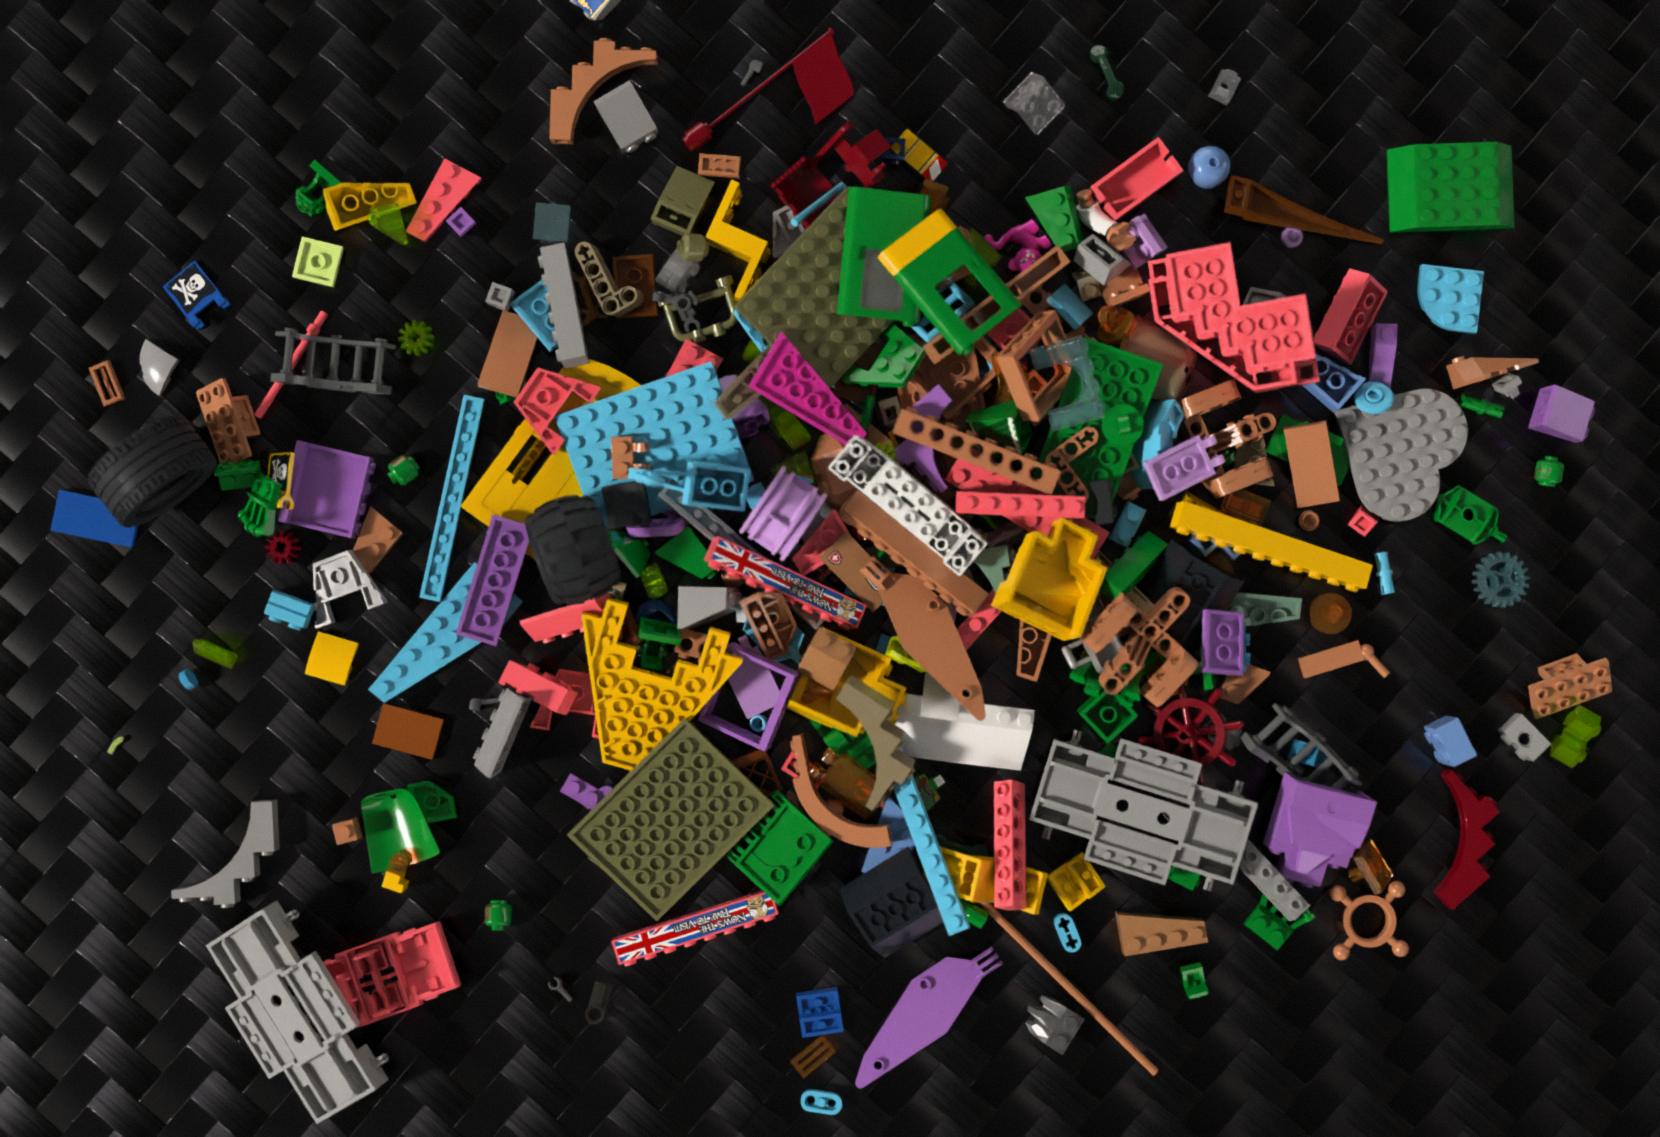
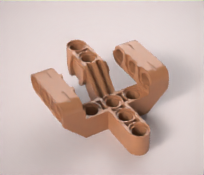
M1234 379L1178 401V404L1185 413V417L1179 426L1185 441L1197 435L1201 439L1209 435L1201 416L1202 414L1241 399ZM1252 413L1243 417V420L1240 422L1227 423L1226 429L1210 435H1215L1218 443L1205 449L1208 457L1210 458L1216 455L1217 452L1234 445L1238 449L1247 441L1252 440V442L1263 439V434L1271 431L1276 426L1275 417L1271 413H1263L1258 416ZM1261 419L1266 421V428L1261 426ZM1191 425L1196 427L1197 434H1193L1190 431ZM1242 426L1248 429L1247 436L1243 434ZM1263 457L1226 473L1222 465L1214 467L1216 474L1201 482L1217 499L1274 475L1267 458Z
M1170 588L1147 613H1144L1120 592L1119 596L1108 605L1082 634L1081 641L1093 652L1097 653L1108 642L1111 643L1113 641L1112 638L1123 626L1129 625L1132 628L1125 646L1118 649L1119 653L1111 662L1108 660L1105 663V670L1099 676V683L1107 693H1118L1124 686L1129 684L1128 682L1140 669L1144 668V661L1151 646L1167 659L1143 685L1140 691L1156 707L1161 706L1195 671L1198 661L1166 632L1168 627L1189 606L1190 598L1181 588ZM1182 595L1181 600L1175 603V597ZM1167 610L1166 616L1159 618L1160 613ZM1135 613H1138L1136 619L1130 620ZM1148 626H1153L1151 632L1145 633ZM1167 639L1166 645L1161 647L1160 642ZM1129 663L1126 670H1121L1123 664ZM1115 679L1112 685H1106L1108 680Z

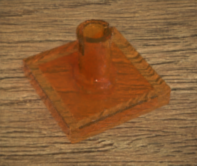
M1370 840L1363 844L1354 857L1358 867L1349 870V877L1355 876L1351 879L1353 882L1365 878L1374 894L1377 895L1384 891L1393 877V873L1374 842Z

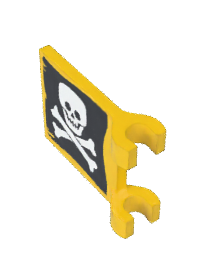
M293 452L270 454L267 476L282 484L276 509L283 508L284 501L286 502L285 509L293 510L294 501L290 495L295 457Z

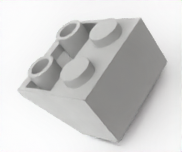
M1093 234L1078 245L1073 260L1102 285H1106L1131 266V262L1127 258L1114 251L1102 238Z

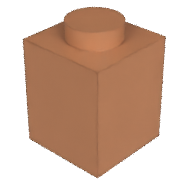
M358 817L332 824L337 845L363 837Z

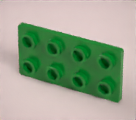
M1281 415L1266 447V453L1289 463L1284 428L1310 422L1304 421L1301 423L1289 416ZM1328 431L1337 486H1340L1350 466L1343 445L1344 439Z

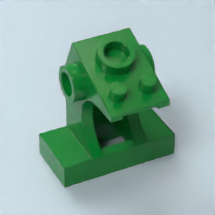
M316 160L309 165L317 172L315 179L307 188L305 186L297 188L295 197L298 209L303 213L309 214L311 217L316 213H322L326 208L324 194L318 200L312 196L319 186L325 189L341 183Z
M640 617L638 622V638L643 640L636 646V654L639 656L642 669L647 670L648 668L654 672H657V670L662 671V659H665L667 655L666 643L679 645L681 642V629H677V624Z

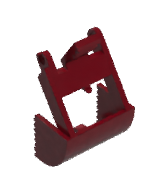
M849 121L837 131L812 160L803 156L770 186L780 195L781 201L793 211L792 214L797 216L834 188L817 167L822 159L834 148L846 162L845 170L847 172L853 171L865 185L864 188L873 189L885 177L882 171L887 166L883 162L871 171L868 165L891 148V145L876 129L851 147L844 138L853 127V124ZM837 196L802 222L806 229Z

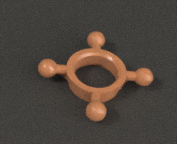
M1399 881L1390 883L1388 893L1384 898L1376 895H1362L1352 900L1346 895V889L1342 885H1334L1330 888V897L1334 901H1341L1347 906L1343 915V925L1349 937L1343 944H1337L1334 947L1333 954L1336 959L1346 960L1350 956V948L1355 943L1363 947H1377L1387 942L1392 946V951L1396 956L1404 957L1408 954V944L1392 936L1396 928V915L1390 903L1395 898H1400L1404 895L1405 886ZM1366 902L1378 904L1383 909L1386 917L1383 930L1372 938L1359 937L1351 925V916L1354 910Z

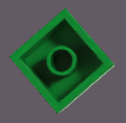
M1101 687L1099 695L1097 697L1091 696L1077 711L1108 744L1138 715L1132 708L1119 704L1120 695L1118 693L1109 694Z

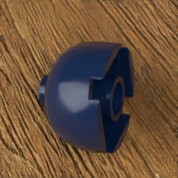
M651 599L643 602L635 613L637 625L640 617L676 624V615L673 608L666 601L660 599Z

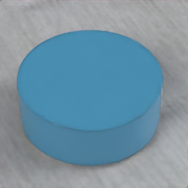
M185 669L179 673V680L186 689L193 690L198 686V680L192 671Z

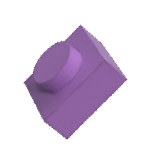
M462 207L446 220L460 237L476 224Z

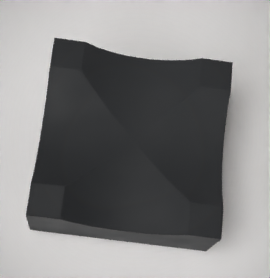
M1108 480L1089 482L1090 490L1096 499L1094 523L1096 525L1113 523V518L1117 517L1116 506L1114 504L1111 505L1110 498L1114 496L1113 484H1109Z
M629 482L601 488L606 508L608 530L650 524L652 522L645 483Z

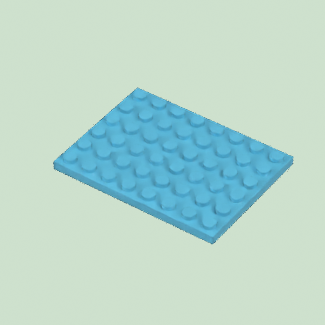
M713 361L554 416L561 436L565 439L564 444L583 496L587 495L595 501L607 530L606 508L601 488L608 485L637 481L634 479H613L611 437L634 436V442H649V450L646 452L634 451L635 463H650V470L686 472L688 461L718 463L750 469L733 418L725 420L713 403L723 393ZM750 471L749 482L754 481V477L752 472ZM659 474V476L664 478L665 482H669L673 478L678 484L685 485L686 476ZM646 485L651 516L673 509L658 496L664 488L663 486Z

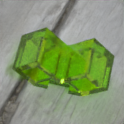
M1578 705L1563 722L1566 727L1560 736L1556 735L1554 738L1550 756L1571 768L1578 762L1581 763L1587 755V752H1585L1586 743L1592 737H1596L1601 730V717Z

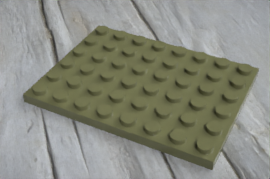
M849 186L837 196L734 305L735 309L771 346H773L780 332H783L829 389L893 321L837 315ZM867 249L864 258L861 307L901 311L903 288L877 259L884 250Z
M684 717L567 836L645 911L658 921L774 806V803Z

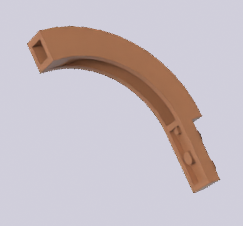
M804 733L792 736L793 740H790L791 750L793 753H796L797 761H794L796 773H800V776L792 780L798 798L809 816L827 833L844 842L869 848L892 846L893 840L889 823L869 825L851 821L835 812L824 801L813 780Z

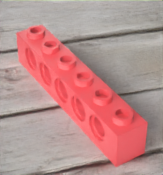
M1015 780L994 782L995 908L1004 910L1026 909L1025 784Z

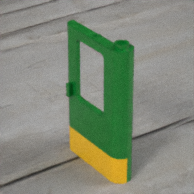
M941 208L887 247L877 257L958 355H968L974 350L973 344L1023 305ZM961 266H966L1001 307L998 313L974 331L969 330L935 289L936 285Z

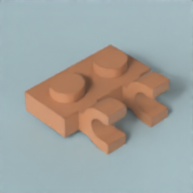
M634 436L611 437L613 479H629V468L650 470V463H635L634 451H648L649 442H634Z

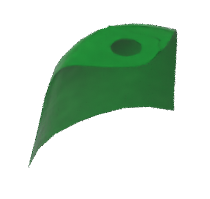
M396 789L376 793L361 801L372 873L387 871L389 867L401 868L432 858L440 853L420 807L409 791ZM396 795L397 798L393 799L390 796Z

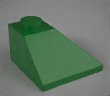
M608 530L615 553L636 578L639 577L651 555L647 548L650 544L645 537H630L628 531Z

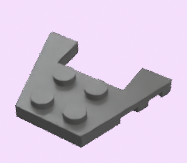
M347 550L313 563L314 590H316L314 611H317L316 629L335 623L329 601L362 590L367 609H373L388 603L352 550Z

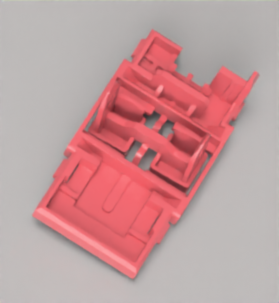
M440 921L419 929L407 930L402 935L400 931L335 954L334 960L322 961L361 1024L357 1026L358 1028L423 1005V1000L428 1001L438 997V994L461 986ZM394 966L395 972L381 976V970ZM372 974L373 980L361 984L360 978H363V975ZM397 975L398 980L384 984L383 980ZM375 984L376 988L372 990V994H369V991H363V987ZM403 1006L405 1007L404 1009H401V1010H398V1011H395V1012L391 1013L392 1011H394V1010H396V1009L402 1008Z

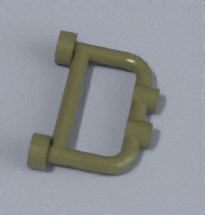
M732 275L717 279L718 289L696 295L698 304L725 295L731 312V317L727 321L684 334L680 331L674 311H677V309L670 303L658 302L659 307H664L671 332L676 339L683 342L685 339L694 340L695 344L706 341V336L714 334L715 338L726 335L725 330L733 327L738 322L733 314L736 301L731 285L734 284Z

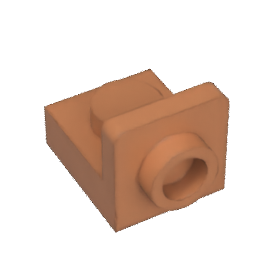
M1129 472L1123 475L1116 493L1121 502L1125 500L1131 502L1139 497L1137 493L1141 491Z

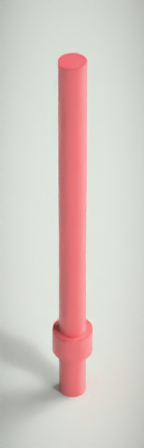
M321 310L313 324L310 323L306 329L308 331L306 335L318 336L321 331L320 327L328 314ZM302 340L293 353L291 371L307 349L308 341ZM275 382L254 413L255 416L260 419L263 417L283 386V383Z

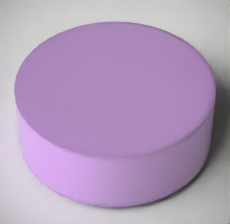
M1286 228L1281 234V241L1288 248L1297 247L1303 240V233L1298 229Z

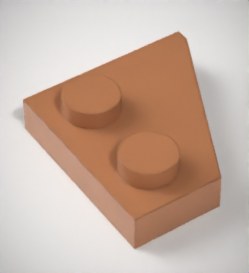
M1246 665V672H1243L1241 676L1225 675L1220 688L1222 690L1220 698L1239 704L1270 675V672L1252 665Z

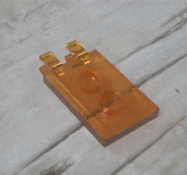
M828 748L823 753L825 756L822 760L831 766L826 770L815 761L810 767L812 770L809 774L814 778H819L817 782L819 786L867 820L879 807L877 804L873 811L866 807L868 798L874 789L876 776L844 752L839 756L831 748ZM887 789V791L884 793L885 795H887L885 800L892 793V790L890 791Z

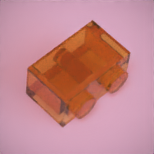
M1240 489L1225 495L1220 511L1224 512V515L1239 518L1259 526L1263 524L1271 500Z

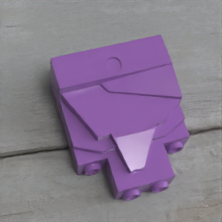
M1284 773L1263 844L1269 848V852L1280 855L1276 870L1289 883L1298 881L1305 887L1312 888L1313 885L1321 887L1327 866L1339 869V866L1348 867L1354 850L1362 845L1377 802L1361 791H1357L1356 794L1296 779L1289 773Z

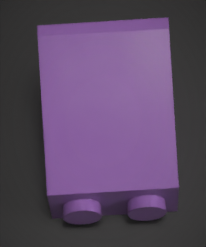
M1557 385L1541 388L1528 428L1575 443L1581 442L1588 435L1589 427L1587 426L1589 419H1592L1595 413V408L1593 407L1595 401Z

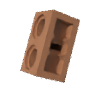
M681 629V642L679 645H675L674 652L678 653L680 658L690 660L691 656L698 658L699 662L702 646L705 644L708 634L690 629ZM685 638H689L693 642V647L690 650H685L682 647V641Z

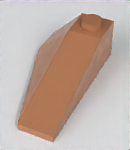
M1464 356L1452 359V364L1446 367L1453 389H1457L1537 364L1539 360L1532 358L1480 357L1465 359Z

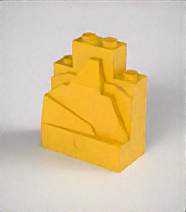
M1065 517L1053 521L1048 536L1041 531L1026 534L1006 581L999 584L991 606L1063 641L1080 638L1107 571V567L1101 565V561L1090 558L1098 535L1092 533L1090 528L1080 527L1074 524L1072 519Z
M823 627L826 631L857 648L833 691L802 674L786 709L827 727L846 732L854 737H857L859 733L863 734L865 728L859 719L846 706L836 700L841 688L849 676L852 675L894 701L891 708L894 712L888 721L895 725L899 713H896L898 706L904 705L908 695L905 694L906 687L884 678V675L888 677L893 665L890 664L892 658Z

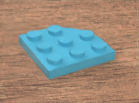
M1421 264L1417 293L1422 310L1425 311L1435 325L1445 330L1471 334L1477 333L1484 271Z

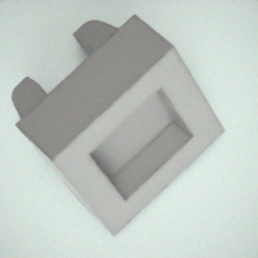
M1508 373L1493 383L1492 386L1496 392L1505 394L1506 397L1511 396L1514 399L1520 395L1517 386L1522 384L1519 376Z

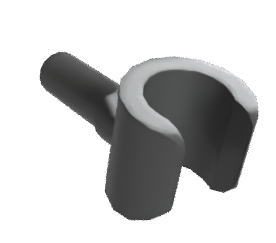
M751 61L748 73L741 82L743 86H746L753 72H761L763 67L761 61Z
M473 698L470 700L469 709L480 711L481 704L499 703L498 698Z
M554 977L558 982L557 987L548 982L550 989H557L569 1002L573 1000L562 986L563 982L560 977Z

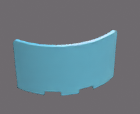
M1176 399L1149 402L1143 419L1144 430L1141 437L1134 443L1132 449L1139 468L1130 471V475L1140 489H1154L1143 462L1173 447V438L1177 437L1179 426L1185 417V413Z

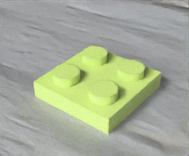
M302 237L292 277L334 288L344 247Z

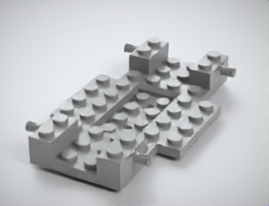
M1074 730L1071 741H1061L1054 738L1029 818L1031 821L1045 825L1042 838H1045L1048 831L1046 839L1050 840L1053 828L1088 838L1089 842L1084 860L1163 885L1166 884L1171 865L1206 876L1203 889L1212 891L1214 880L1234 884L1258 806L1256 801L1241 795L1244 782L1236 780L1233 792H1224L1196 784L1202 763L1120 738L1115 758L1096 753L1081 746L1079 741L1083 732L1079 731L1076 739L1078 730ZM1108 779L1189 804V808L1107 783ZM1121 799L1126 800L1129 804L1128 809L1124 812L1119 811L1116 807L1117 802ZM1162 812L1167 813L1170 817L1167 824H1160L1157 820L1158 814ZM1097 815L1177 840L1178 844L1097 819Z
M275 901L207 944L206 947L239 998L225 1007L267 1077L270 1079L284 1071L316 1124L375 1091L389 1080L380 1066L388 1062L389 1058H384L387 1056L385 1053L375 1058L367 1044L356 1049L347 1032L360 1025V1021L317 952L315 951L304 959H300L290 943L299 937L291 923L292 920L299 917V913L292 916L297 912L294 909L286 914L279 902ZM288 983L293 989L298 999L295 996H292V994L290 993L288 989ZM274 995H278L281 998V1005H277L274 1002ZM299 1001L303 1005L308 1015L304 1014L300 1009ZM310 1018L313 1021L316 1028L318 1029L319 1033L313 1030L312 1026L310 1025ZM296 1031H300L304 1035V1041L297 1039Z

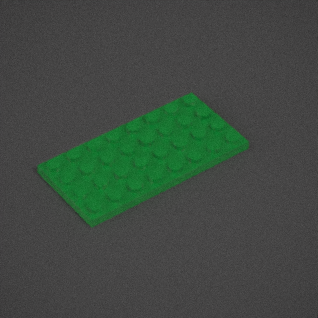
M1083 337L1038 462L1044 464L1045 458L1050 452L1083 428L1093 427L1097 430V442L1068 463L1089 492L1088 501L1085 503L1084 516L1094 519L1096 499L1090 490L1089 482L1108 480L1109 484H1113L1114 496L1110 497L1112 505L1134 443L1128 446H1117L1110 443L1104 437L1101 430V421L1104 414L1113 406L1128 404L1135 407L1144 419L1163 364ZM1086 430L1084 438L1081 440L1079 436L1075 438L1080 443L1082 449L1086 447L1082 444L1086 440L1093 441L1092 436L1094 432ZM1068 443L1065 450L1069 455H1074L1078 447L1075 443ZM1053 455L1050 457V463L1057 465L1059 471L1067 469L1065 464L1063 467L1059 465V457L1055 458ZM1036 467L1033 479L1041 476V469L1039 467ZM1069 472L1063 473L1061 475L1062 483L1070 484L1073 481L1072 474ZM1078 481L1072 487L1067 488L1068 492L1073 489L1078 496L1085 494L1084 491L1080 492L1076 488V486L1080 485ZM1056 482L1052 494L1067 495L1060 484Z

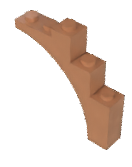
M600 38L599 41H594L593 66L586 62L572 65V90H569L568 87L551 89L550 141L552 144H573L574 131L579 114L594 91L609 78L624 70L641 65L657 64V52L648 47L640 48V50L620 47V50H617L615 41L609 38Z

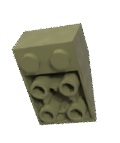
M676 166L651 216L652 223L681 236L686 233L693 234L715 182Z

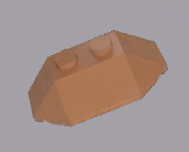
M824 434L819 437L810 458L811 468L815 475L820 495L822 496L823 493H826L827 497L824 501L839 511L850 495L858 490V488L847 479L843 481L828 469L830 464L845 448V445L830 435Z
M758 592L739 601L765 656L774 660L786 654L797 624L783 594Z

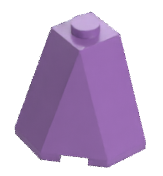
M727 375L719 379L723 392L736 380V375ZM756 398L732 416L740 440L754 436L762 423L766 425L770 421L767 407L759 398Z

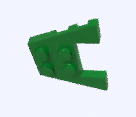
M891 323L879 335L889 341L871 369L866 371L851 366L841 380L844 385H851V383L860 384V386L879 384L880 387L905 388L926 356L923 348L895 324Z

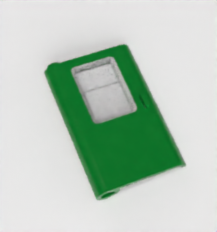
M849 187L837 315L903 322L905 327H915L916 324L920 323L921 310L877 257L887 247L930 216L932 196Z

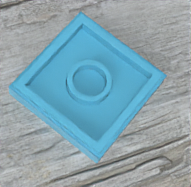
M1063 284L1047 299V302L1074 330L1093 314L1066 284Z

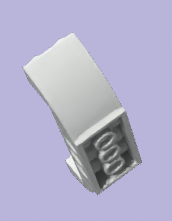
M857 435L850 440L828 467L829 470L843 481L847 479L943 558V563L959 576L987 545L978 532L956 513L952 507L890 456Z

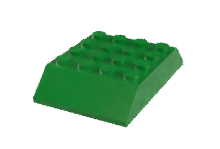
M1500 142L1413 144L1387 150L1389 232L1514 228L1511 145Z

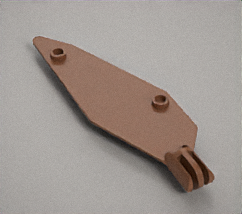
M873 556L871 562L868 561L865 567H862L859 571L878 588L903 649L978 721L984 720L986 714L982 687L947 605L931 589L927 588L918 577L891 573ZM962 691H967L969 696L964 697Z

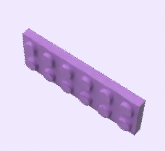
M495 514L492 515L456 635L493 646L497 645L529 542L525 523Z

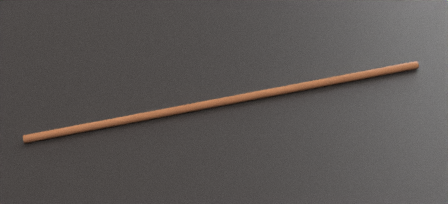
M861 778L857 784L870 796L873 788ZM884 800L883 803L880 805L882 809L884 808L886 800ZM977 902L1153 1076L1158 1072L1159 1069L990 903Z

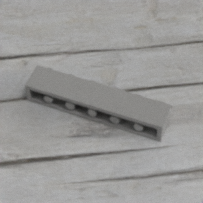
M565 243L541 247V256H538L540 268H544L545 272L541 276L544 287L548 288L545 298L547 305H551L552 310L548 314L550 323L555 326L552 336L554 343H558L559 349L555 350L557 360L562 362L564 368L588 364L589 358Z

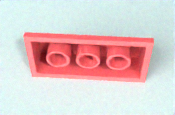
M1349 269L1343 278L1337 294L1333 298L1330 308L1324 315L1318 331L1314 335L1313 344L1321 351L1351 365L1388 291L1369 273Z
M608 593L598 599L584 601V604L568 605L521 620L520 624L535 642L543 640V643H548L556 640L555 636L560 634L562 638L574 635L573 631L580 629V632H584L581 617L583 611L603 616L608 597L611 598Z

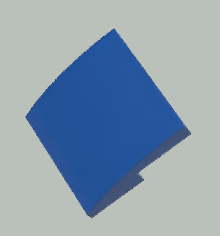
M837 987L796 993L802 1038L844 1032Z

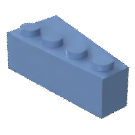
M1315 353L1316 359L1311 360H1317L1320 382L1302 386L1328 409L1335 412L1343 406L1366 378L1350 372L1349 369L1341 367Z

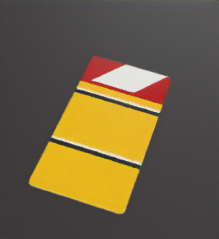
M906 129L899 137L906 140L904 160L927 180L933 182L948 163L910 130ZM895 142L891 149L898 154L901 146Z

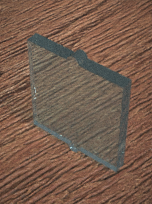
M554 202L551 204L536 203L533 239L548 240L549 243L552 241L567 242L570 205H558Z

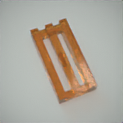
M821 1035L794 1057L790 1063L805 1078L834 1054L836 1050ZM821 1042L824 1043L823 1046H821L817 1051H815L800 1065L797 1063L812 1049H814L818 1044H820ZM827 1048L829 1049V1051H827L823 1056H821L817 1061H815V1062H814L811 1066H809L805 1071L803 1070V1068H804L807 1064H809L813 1059H815V1058H816L819 1054H821L825 1049H827Z

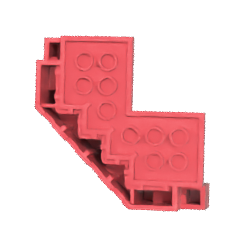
M1231 243L1167 254V258L1148 261L1150 273L1148 281L1154 319L1160 326L1256 393L1278 390V388L1320 382L1317 360H1311L1316 358L1305 294L1240 306Z

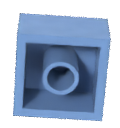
M1444 716L1424 726L1426 730L1424 735L1427 741L1433 744L1435 748L1433 753L1439 763L1442 762V764L1455 767L1477 756L1459 718Z

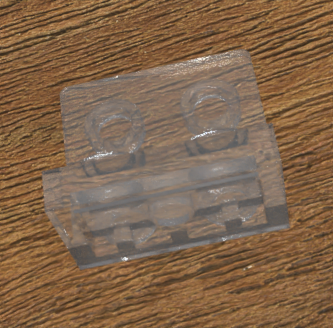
M1032 72L1003 101L1007 108L1018 112L1034 134H1039L1065 107V104L1045 78Z

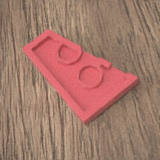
M835 508L792 558L803 576L825 564L819 557L846 531L849 533Z

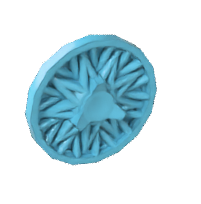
M1380 382L1363 383L1354 393L1356 406L1369 414L1386 412L1391 408L1394 401L1391 389Z

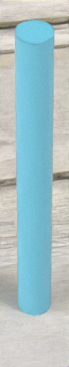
M840 182L791 220V224L796 227L840 194L846 188L845 183Z

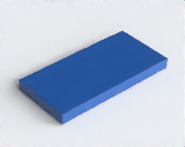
M59 490L50 530L134 548L138 526L131 528L121 526L99 498Z

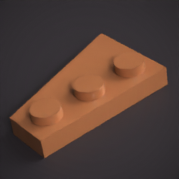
M370 506L353 549V553L368 574L372 572L403 535V532Z

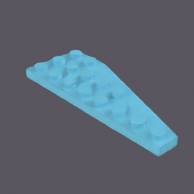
M477 562L472 564L368 689L382 702L385 703L482 643L456 635ZM514 593L512 594L503 626L524 602Z

